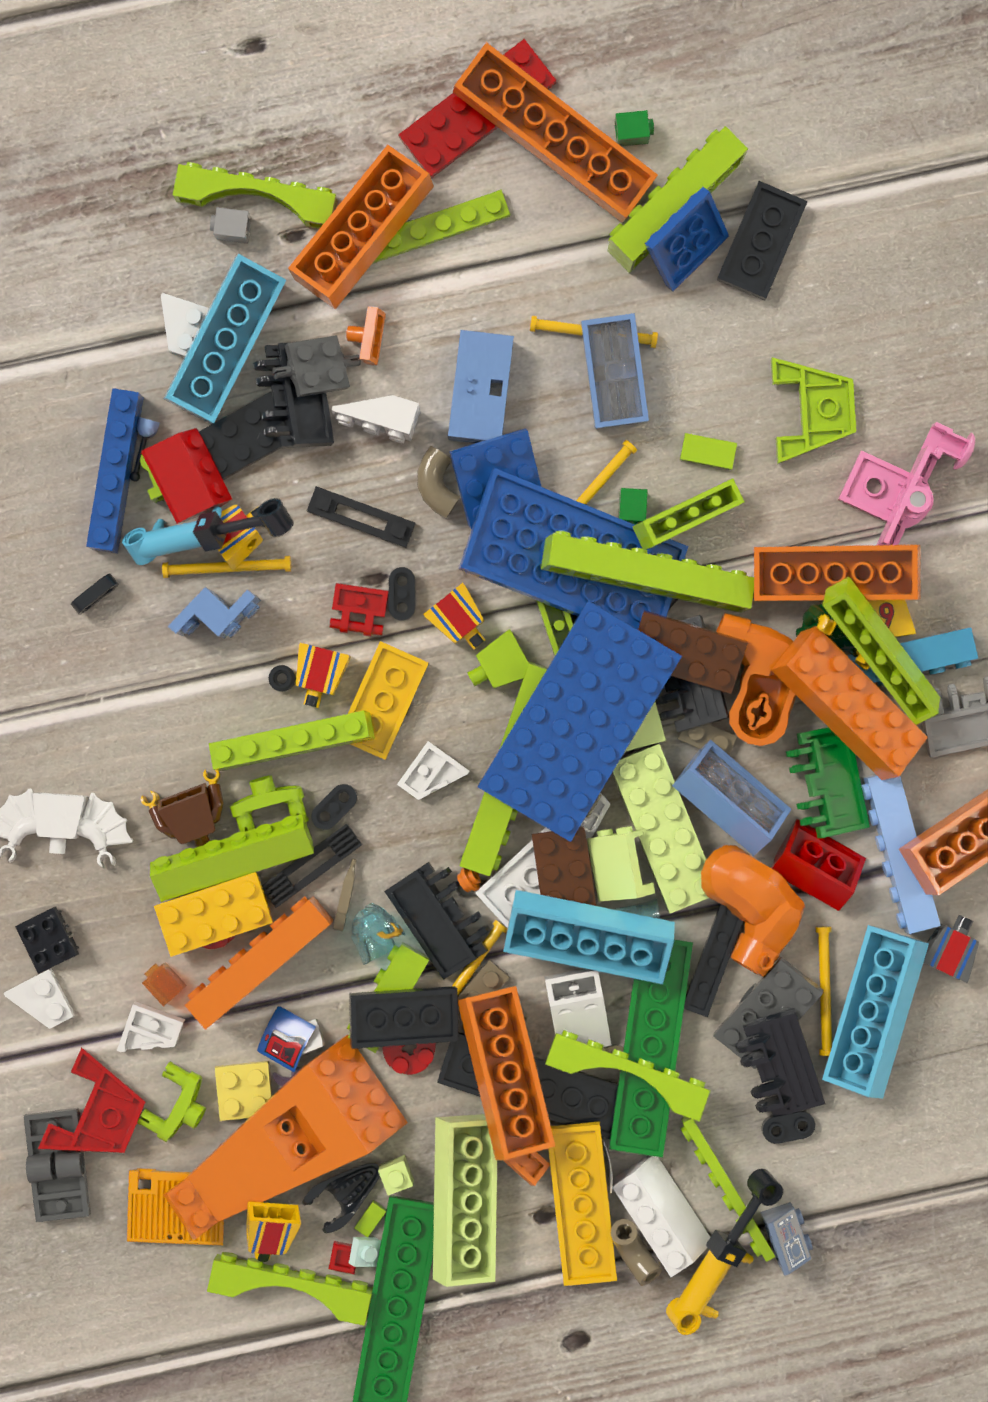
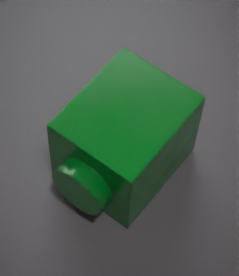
M648 110L615 114L616 143L620 146L649 143L650 135H654L653 118L648 119Z
M621 488L619 491L618 518L634 525L646 520L648 489Z

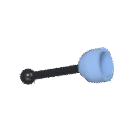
M141 417L138 419L137 430L142 436L134 471L130 473V479L133 482H137L140 479L141 451L145 449L147 438L156 435L160 424L159 422Z

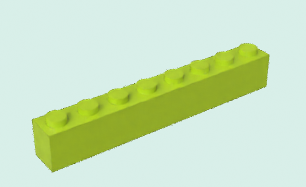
M555 531V533L545 538L541 570L739 613L750 610L752 607L754 577L747 576L745 571H723L721 566L710 564L705 567L697 565V561L691 559L673 560L669 554L659 553L655 556L647 554V550L642 548L628 550L622 548V545L619 543L607 542L606 544L597 543V539L592 537L574 538L571 537V533L565 531Z
M529 662L500 748L548 668ZM484 792L460 862V867L487 876L491 875L492 870L497 871L502 858L501 855H498V851L501 845L506 846L511 832L506 830L509 820L515 821L518 811Z

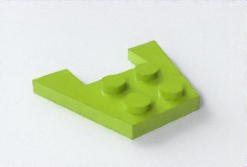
M771 358L772 385L799 384L802 435L775 438L777 464L856 433L854 384L852 378Z

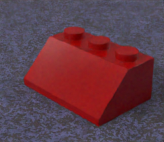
M197 428L177 433L141 451L177 524L197 518L200 514L211 512L214 507H222L232 500Z
M796 819L779 848L771 868L790 884L840 911L855 892L866 858L830 837L817 838L815 828L810 825L801 826L800 820Z

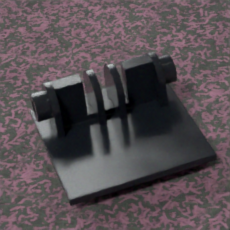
M56 906L15 926L38 974L79 954L77 950L79 946L76 945L73 937H69L72 931L67 933L65 928L69 927V925H63L65 920L61 914L62 911H58Z

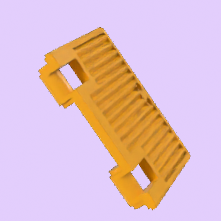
M143 1168L129 1170L127 1242L223 1245L224 1220L216 1223L197 1239L193 1240L163 1196L184 1180L191 1172L159 1171ZM139 1179L151 1180V1189H139Z

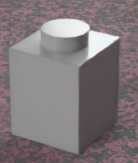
M217 207L216 215H212L210 220V231H214L213 234L216 240L248 244L251 224L249 211Z

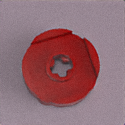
M436 1043L416 1044L417 1048L413 1049V1054H408L407 1051L403 1052L402 1047L405 1045L382 1047L385 1061L395 1072L412 1075L425 1070L433 1061Z

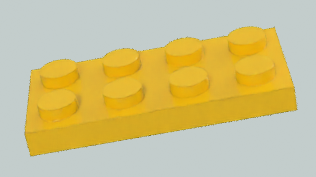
M379 642L348 714L363 710L370 712L375 739L350 745L384 760L387 759L429 662L384 642Z
M257 872L154 906L170 957L273 923Z

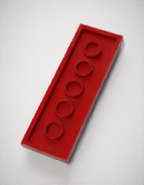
M525 39L503 54L545 88L550 89L556 84L554 76ZM452 93L398 134V137L422 169L430 174L432 179L498 127Z

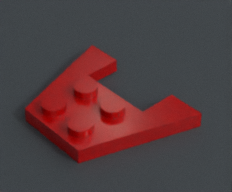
M81 1047L71 1073L95 1082L93 1090L75 1132H70L49 1123L38 1149L125 1153L146 1102Z

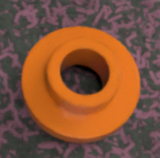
M462 868L461 873L457 875L461 887L468 893L479 890L481 878L478 872Z

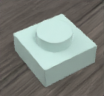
M353 1237L349 1264L354 1267H377L381 1240L376 1237Z

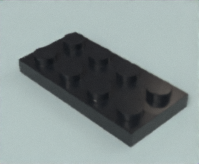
M759 181L717 277V281L765 301L808 201Z
M271 391L199 431L223 480L281 449L279 437H265L264 429L267 427L285 426L284 421L267 422L262 420L261 413L265 411L286 410V408H274Z
M456 986L349 993L350 1047L352 1049L458 1041V993Z

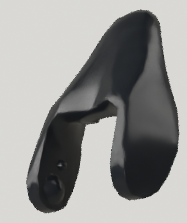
M368 1163L355 1167L320 1182L306 1194L301 1202L304 1206L311 1205L314 1199L318 1198L324 1190L333 1194L341 1206V1213L336 1218H333L332 1221L324 1223L322 1228L324 1233L335 1232L343 1228L351 1220L379 1180V1166L376 1163Z

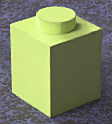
M405 1155L379 1165L378 1171L387 1195L413 1186L414 1178Z

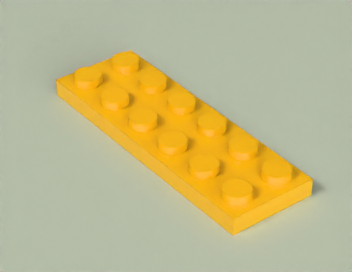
M600 1121L551 1126L555 1147L548 1149L564 1286L617 1281Z

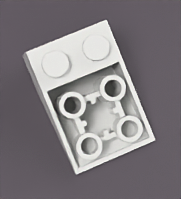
M391 395L333 406L332 412L334 417L339 420L338 423L343 426L353 428L354 424L362 426L364 428L363 431L379 436V432L388 434L390 440L404 444L405 440H412L420 414L419 403Z
M580 969L544 976L555 1034H562L563 1030L578 1035L577 1041L587 1044L588 1039L603 1044V1047L612 1046L599 972L590 969Z

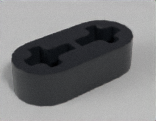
M109 573L71 602V606L78 615H81L111 593L119 584Z

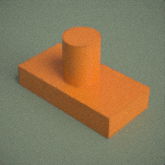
M368 306L365 327L349 325L346 332L347 341L362 343L359 359L369 365H378L386 313L378 307Z
M537 1152L503 1160L531 1186L537 1184L550 1166V1163Z

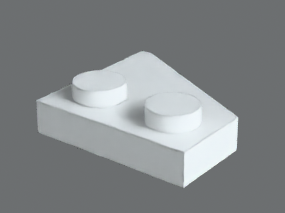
M135 1001L117 1051L126 1052L128 1049L141 1048V1050H147L154 1047H175L185 1019Z

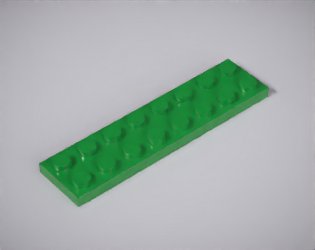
M674 940L663 984L633 978L623 1052L629 1054L628 1060L638 1063L639 1058L654 1063L653 1069L664 1072L665 1068L675 1071L693 942ZM620 1070L609 1149L663 1157L670 1107L651 1084L643 1078Z
M389 1195L353 1402H407L433 1259V1202Z

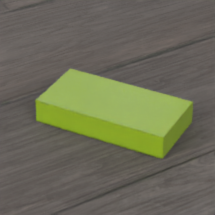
M685 433L680 460L732 470L737 443Z

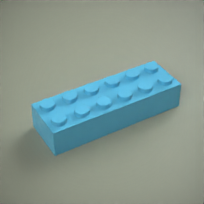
M238 254L234 258L163 399L213 424L286 279Z
M516 890L503 952L663 984L674 942L675 922Z
M868 925L822 1080L870 1098L883 1099L929 943Z

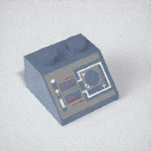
M789 1202L761 1212L776 1261L784 1276L791 1274L811 1260L809 1250H812L813 1247L808 1233L803 1235L800 1225L805 1223L799 1208L795 1209L792 1203Z

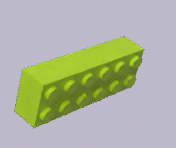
M726 126L720 132L715 129L706 138V144L701 150L696 148L686 158L687 162L682 169L676 167L667 177L668 181L664 187L661 188L658 185L648 195L649 200L643 207L639 204L629 214L630 218L624 226L619 223L611 231L607 251L628 273L650 254L645 243L654 232H657L669 220L672 214L676 213L702 187L712 193L742 164L748 148Z

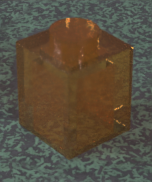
M166 962L160 967L154 964L144 974L147 979L142 982L163 1007L187 986Z

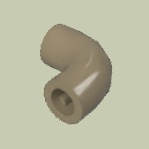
M430 446L417 470V487L423 501L434 512L447 519L460 499V496L449 490L443 481L444 473L452 461L445 453Z
M628 1219L616 1221L611 1228V1237L617 1251L641 1286L649 1284L662 1272L661 1267L642 1241L636 1225Z

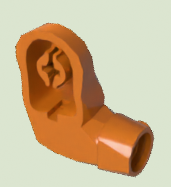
M724 613L716 632L748 641L742 660L744 668L740 678V689L729 711V724L737 737L748 744L763 746L775 743L785 733L789 715L797 696L771 669L793 643V640L770 627L751 623V619Z
M724 845L713 851L705 861L701 872L702 889L708 898L726 906L736 917L744 921V933L740 934L730 958L764 978L799 927L805 904L778 872L756 860L738 846Z

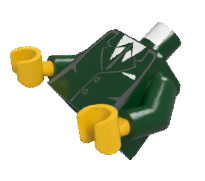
M823 603L811 605L803 615L802 627L796 630V638L801 631L816 627L825 633L841 650H848L854 657H857L855 659L857 665L868 670L870 668L868 663L831 617Z

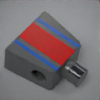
M958 915L953 928L940 924L941 926L936 928L926 942L929 945L923 963L968 983L979 941L967 936L974 921Z

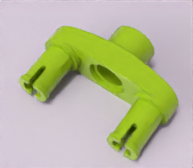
M272 775L251 780L249 785L252 794L229 806L232 817L236 818L240 832H247V829L248 831L255 829L251 815L253 810L281 802L287 803L290 816L303 814L305 821H309L302 800L304 798L302 787H275Z
M171 1061L165 1067L167 1070L163 1071L162 1077L181 1086L182 1092L169 1117L164 1120L148 1109H145L140 1115L142 1118H139L137 1124L156 1133L157 1137L165 1142H168L177 1133L183 1123L195 1129L206 1111V1107L196 1102L202 1083V1076L193 1071L189 1073Z

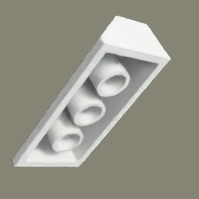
M648 1155L612 1179V1188L670 1277H673L694 1263L708 1248L706 1244L710 1239V1235L659 1157Z

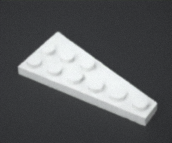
M603 795L590 817H585L581 826H585L586 839L594 835L610 806V802ZM545 827L541 832H547L551 830ZM532 840L475 892L507 928L515 891L520 890L540 895Z

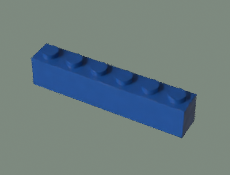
M112 388L86 547L93 550L117 554L119 551L130 484V473L132 472L138 436L137 423L139 417H141L144 397L139 392Z

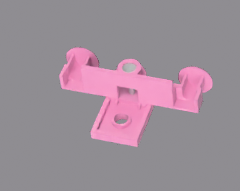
M935 422L929 430L910 473L864 451H860L838 500L887 522L877 545H898L905 529L923 520L933 506L934 498L927 481L937 460L944 454L955 459L953 469L962 468L973 453L975 436L973 433H970L967 438L953 433V429ZM870 479H876L880 482L881 488L876 494L870 493L867 490V482Z

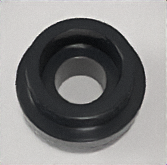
M278 665L269 673V684L276 691H288L295 683V674L290 667ZM281 673L287 676V681L283 684L277 680L278 675Z

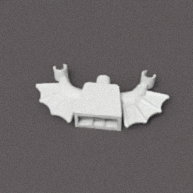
M28 789L19 796L9 795L6 803L0 808V837L10 841L8 845L0 848V858H2L5 851H12L9 863L16 859V852L14 850L16 845H20L25 836L37 833L38 837H50L49 853L65 854L66 839H77L80 836L90 839L95 849L100 853L97 857V863L104 869L103 861L106 857H110V862L113 866L116 865L115 857L107 852L106 847L133 843V839L127 833V819L118 815L113 802L102 801L95 793H91L89 797L83 795L33 793L32 789Z

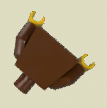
M206 769L204 770L203 776L209 783V786L203 783L161 800L158 793L150 791L153 795L151 803H148L147 798L142 795L141 802L143 805L150 807L148 812L156 829L171 839H177L180 844L193 841L195 847H199L210 841L208 834L216 831L215 824L221 819L224 804L221 786L217 784L220 779L219 771L215 770L216 777L209 779L207 778Z

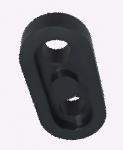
M398 567L389 576V612L395 619L405 621L410 619L416 610V580L410 569ZM401 576L407 578V584L404 586H400L397 583L398 578ZM400 603L407 604V610L403 613L397 609Z
M348 784L336 786L313 809L311 815L313 824L322 830L334 827L355 806L357 802L356 790ZM342 792L348 793L349 800L347 802H342L339 799ZM323 811H327L330 813V819L328 821H323L321 819V813Z
M804 1110L776 1117L772 1115L763 1121L761 1131L765 1139L773 1144L804 1139L813 1134L815 1120L810 1113ZM800 1121H805L807 1123L805 1129H798V1123ZM774 1126H779L781 1129L777 1135L771 1133Z

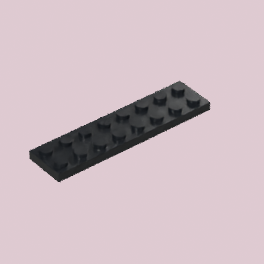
M458 1032V1041L449 1043L437 1083L480 1097L466 1035ZM534 1057L548 1118L565 1125L600 1121L601 1136L610 1139L618 1084L580 1071L570 1074L546 1065V1060Z

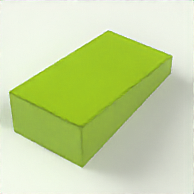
M373 1200L354 1229L368 1237L387 1209Z

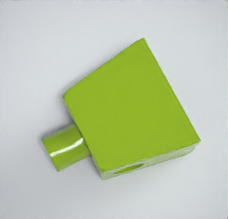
M509 629L476 655L480 666L467 672L474 687L489 679L494 689L523 679L529 663L511 629Z

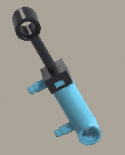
M272 498L259 506L257 510L258 516L223 523L221 520L222 509L216 506L213 511L200 514L198 520L164 528L165 521L158 519L151 531H146L144 528L133 529L124 536L122 543L137 565H145L153 561L157 556L200 547L205 552L221 549L227 533L259 526L266 528L271 536L279 537L286 534L293 527L294 521L282 501L278 498Z

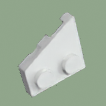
M162 293L161 302L168 350L171 353L185 357L209 308Z
M428 741L397 785L420 800L467 775L469 770Z
M51 968L4 992L5 997L49 1029L75 1016Z

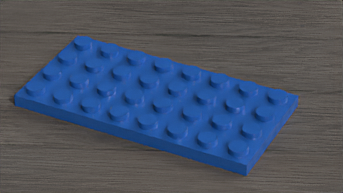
M494 468L491 470L458 570L576 616L580 615L587 601H590L637 630L644 610L667 617L672 601L670 597L541 570L545 538L555 533V531L569 532L571 537L579 539L581 537H592L597 539V543L606 544L607 542L619 543L622 545V548L631 550L632 548H642L632 528L634 524ZM668 539L647 549V554L655 556L659 553L669 554L673 560L681 561L685 559L688 546Z
M587 601L480 781L478 788L571 842L682 656L599 606Z

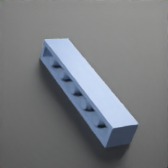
M877 775L863 778L865 783L861 785L865 800H869L872 809L868 811L872 826L876 825L878 836H875V841L879 852L883 851L885 862H882V867L886 878L890 877L892 887L889 888L892 902L897 903L899 913L896 914L899 928H904V932L912 934L941 926L933 895L925 894L899 851V848L917 837L901 777L881 780Z

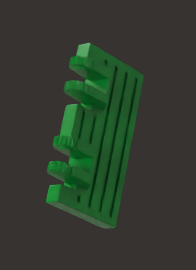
M829 727L797 733L798 744L810 743V746L786 751V756L793 758L807 754L809 763L789 767L790 774L815 769V773L805 775L809 797L819 795L821 797L796 804L797 809L801 810L818 806L820 814L814 817H804L800 820V825L804 826L825 821L826 825L815 827L817 838L870 828L855 753Z

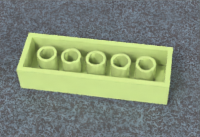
M655 744L621 758L612 775L634 829L643 830V835L638 836V839L667 911L671 914L708 899L701 884V872L706 858L680 793L672 786L675 781L660 744Z
M485 1114L435 1117L433 1280L446 1287L495 1282L497 1160L495 1159Z

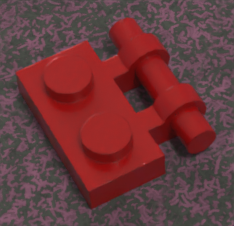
M336 583L332 610L342 611L341 619L331 618L330 628L339 629L341 633L352 631L363 633V636L371 637L372 634L382 636L384 625L374 624V616L385 618L389 591ZM351 613L366 615L365 623L351 621Z

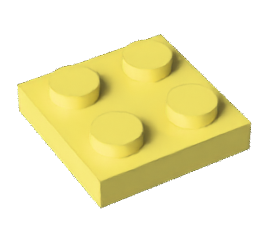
M269 1061L215 1067L220 1121L250 1118L272 1097Z

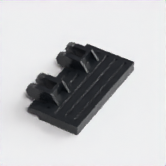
M287 343L266 345L264 347L266 358L278 357V359L254 362L255 371H273L275 367L287 366L288 357L285 349ZM265 375L256 378L257 386L271 387L274 408H286V410H273L261 413L263 421H284L285 426H271L264 429L265 437H279L280 448L333 445L334 436L326 393L297 397L295 385L290 377L275 379L274 375Z
M701 615L681 620L682 622L705 628ZM670 676L667 680L665 689L666 692L677 689L678 691L657 697L655 701L656 705H664L678 700L680 708L659 714L661 721L685 715L684 719L674 721L677 732L698 728L729 718L723 691Z
M427 862L384 892L444 980L488 951L483 941L473 947L471 943L484 936L491 929L488 925L482 926L469 936L465 927L480 919L482 915L479 911L460 923H456L465 914L453 896L444 902L441 899L461 885L458 881H454L440 892L435 883L449 876L452 871L447 867L427 880L426 877L435 871L430 862Z
M795 1008L754 1019L755 1022L743 1025L746 1037L751 1038L739 1041L735 1046L736 1051L746 1053L763 1049L744 1055L740 1060L744 1068L756 1066L761 1082L764 1083L752 1088L750 1091L752 1097L758 1099L778 1094L764 1100H759L755 1105L759 1113L772 1111L773 1117L825 1104Z

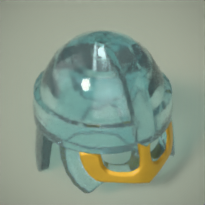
M374 903L365 906V909L359 911L352 922L351 939L357 947L363 965L390 952L395 945L393 937H399L401 934L406 935L397 924L394 916Z

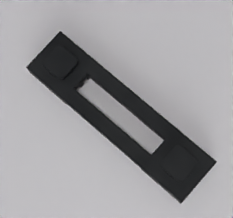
M317 486L307 508L309 513L407 548L416 524L413 521ZM338 504L388 521L385 530L383 531L335 513Z
M345 824L314 847V854L297 859L263 884V891L274 907L277 908L362 846V843L349 825ZM330 846L336 855L293 885L288 876Z

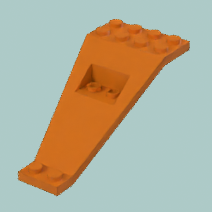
M346 1035L300 1069L184 1180L163 1196L194 1240L216 1223L246 1210L248 1202L262 1203L369 1154L408 1122L358 1048L352 1049L350 1047V1039ZM283 1123H286L288 1126L287 1132L282 1129ZM298 1145L302 1146L303 1148L302 1154L298 1153L297 1151Z

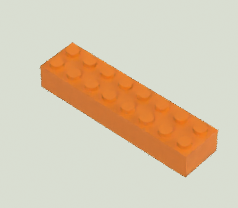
M487 42L454 85L453 93L622 223L658 176L653 170Z

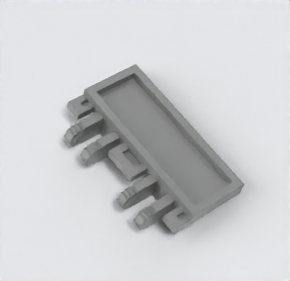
M988 676L983 678L984 692L961 696L962 708H960L957 689L954 684L947 686L950 707L943 708L940 690L938 687L934 688L940 696L939 711L937 715L923 721L924 733L928 737L926 745L930 758L988 746Z

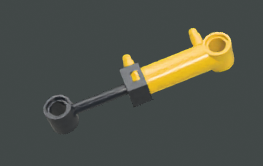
M757 1169L750 1174L747 1180V1186L753 1196L729 1235L715 1229L706 1244L709 1251L680 1297L673 1299L668 1304L666 1314L680 1334L690 1335L696 1332L701 1325L700 1315L716 1319L719 1316L718 1311L707 1306L727 1272L731 1266L738 1267L741 1262L748 1264L753 1262V1256L747 1253L738 1240L761 1203L765 1206H772L778 1203L783 1195L782 1185L767 1169Z

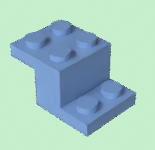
M205 587L168 627L175 634L181 636L185 634L191 635L199 627L200 623L197 621L200 619L218 637L225 639L229 636L232 638L242 627L239 623L245 617L251 618L260 607L257 604L261 600L254 593L246 590L229 607L212 590Z

